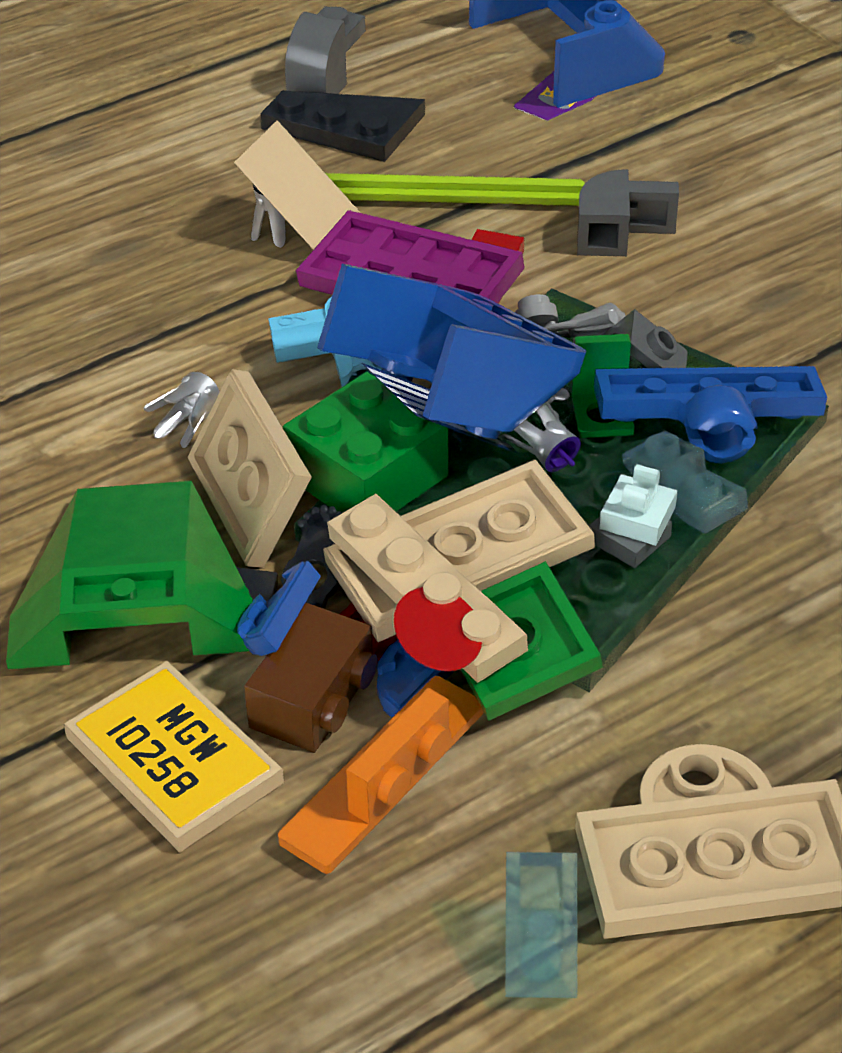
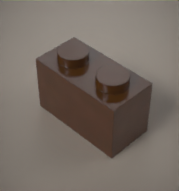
M305 602L277 652L267 654L244 685L248 728L315 753L329 732L335 733L340 729L347 715L349 702L359 688L364 690L370 685L375 675L378 657L372 650V626Z

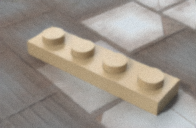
M377 494L327 522L329 538L335 544L337 543L342 548V551L396 604L408 592L423 587L425 597L433 603L447 604L461 597L470 605L473 610L464 616L462 630L467 638L482 642V647L476 659L463 669L477 683L528 651L527 634Z

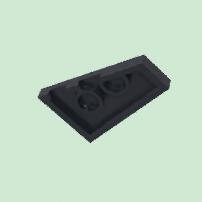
M282 90L260 113L261 129L268 130L278 120L293 138L385 162L425 116V99Z

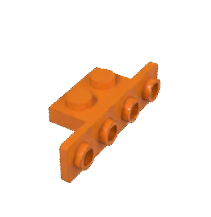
M440 676L431 678L278 832L279 845L322 873H331L483 715L484 712L476 697Z

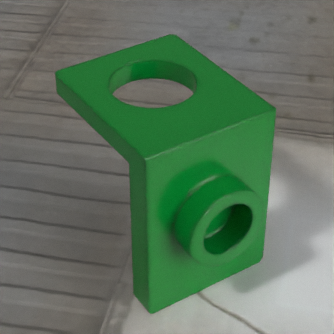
M629 334L574 337L573 343L586 350L580 373L571 380L570 395L578 437L634 435L633 421L614 420L609 423H599L593 421L587 415L590 410L598 408L594 392L595 369H629L631 348Z

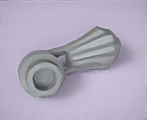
M543 294L522 298L518 301V309L515 311V313L563 338L603 335L626 316L616 305L609 302L589 312L577 314L570 321L558 323L556 305L550 303L549 297Z

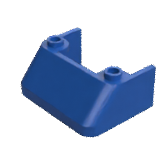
M469 0V25L473 29L548 7L577 33L557 39L555 42L553 104L557 108L656 78L664 70V49L615 0Z
M343 263L317 346L323 352L367 359L381 367L382 371L412 382L413 377L431 382L432 386L423 412L424 417L430 420L465 425V429L469 432L491 439H498L500 431L512 432L580 373L586 350L479 294Z

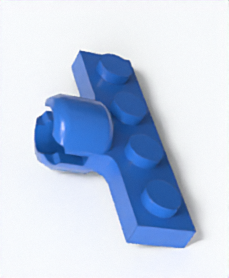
M815 366L595 369L594 392L601 419H615L624 422L640 418H670L678 420L684 424L690 446L695 453L707 461L715 463L733 462L744 456L751 449L756 440L753 429H758L755 417L780 416L786 419H797L802 416H824L827 395Z

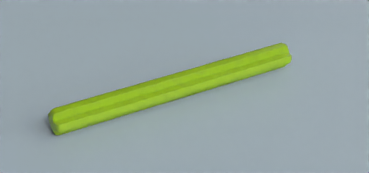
M325 173L349 200L579 206L580 191L585 184L581 179Z

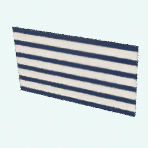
M362 363L417 417L518 453L500 435L498 439L486 438L469 432L465 429V425L427 419L423 416L430 389Z

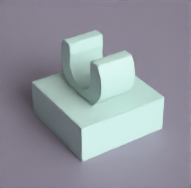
M636 464L633 477L622 474L619 477L601 511L599 529L656 546L675 510L678 490L658 485L660 479L659 470Z

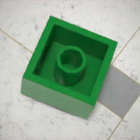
M369 372L363 373L283 425V430L312 477L305 490L327 506L335 507L341 513L374 494H377L397 512L448 476V428L417 417L382 382Z

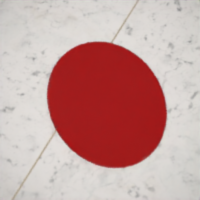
M420 587L405 594L398 602L394 612V628L397 638L405 651L420 664L440 671L459 670L471 664L478 656L482 647V642L473 641L463 633L462 620L473 609L461 597H458L451 603L437 604L429 601L424 595L423 587Z

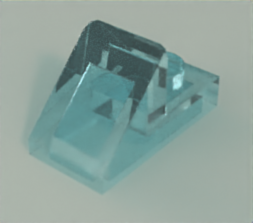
M506 852L504 909L505 997L577 998V853Z

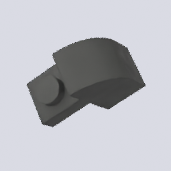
M325 6L318 14L304 11L292 30L285 59L286 91L339 94L347 85L346 52L365 33V15L348 12L345 8L337 6Z
M628 169L604 172L588 180L583 185L579 195L577 255L627 257L629 233L675 234L679 183L629 181Z

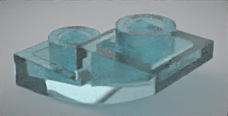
M667 431L648 437L642 444L622 454L623 464L632 475L634 474L636 464L659 470L660 479L658 485L678 490L676 507L673 514L704 534L748 509L747 491L745 488L706 470L704 449Z

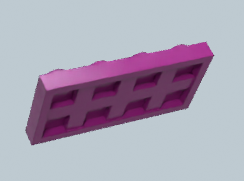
M348 210L296 269L299 286L333 295L343 263L463 289L498 303L525 269L523 253L520 251Z

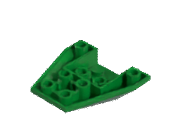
M192 481L77 489L10 615L6 656L8 669L70 665L72 630L188 622L193 656L249 651L244 645L243 639L237 633V626L243 613L252 603V597Z

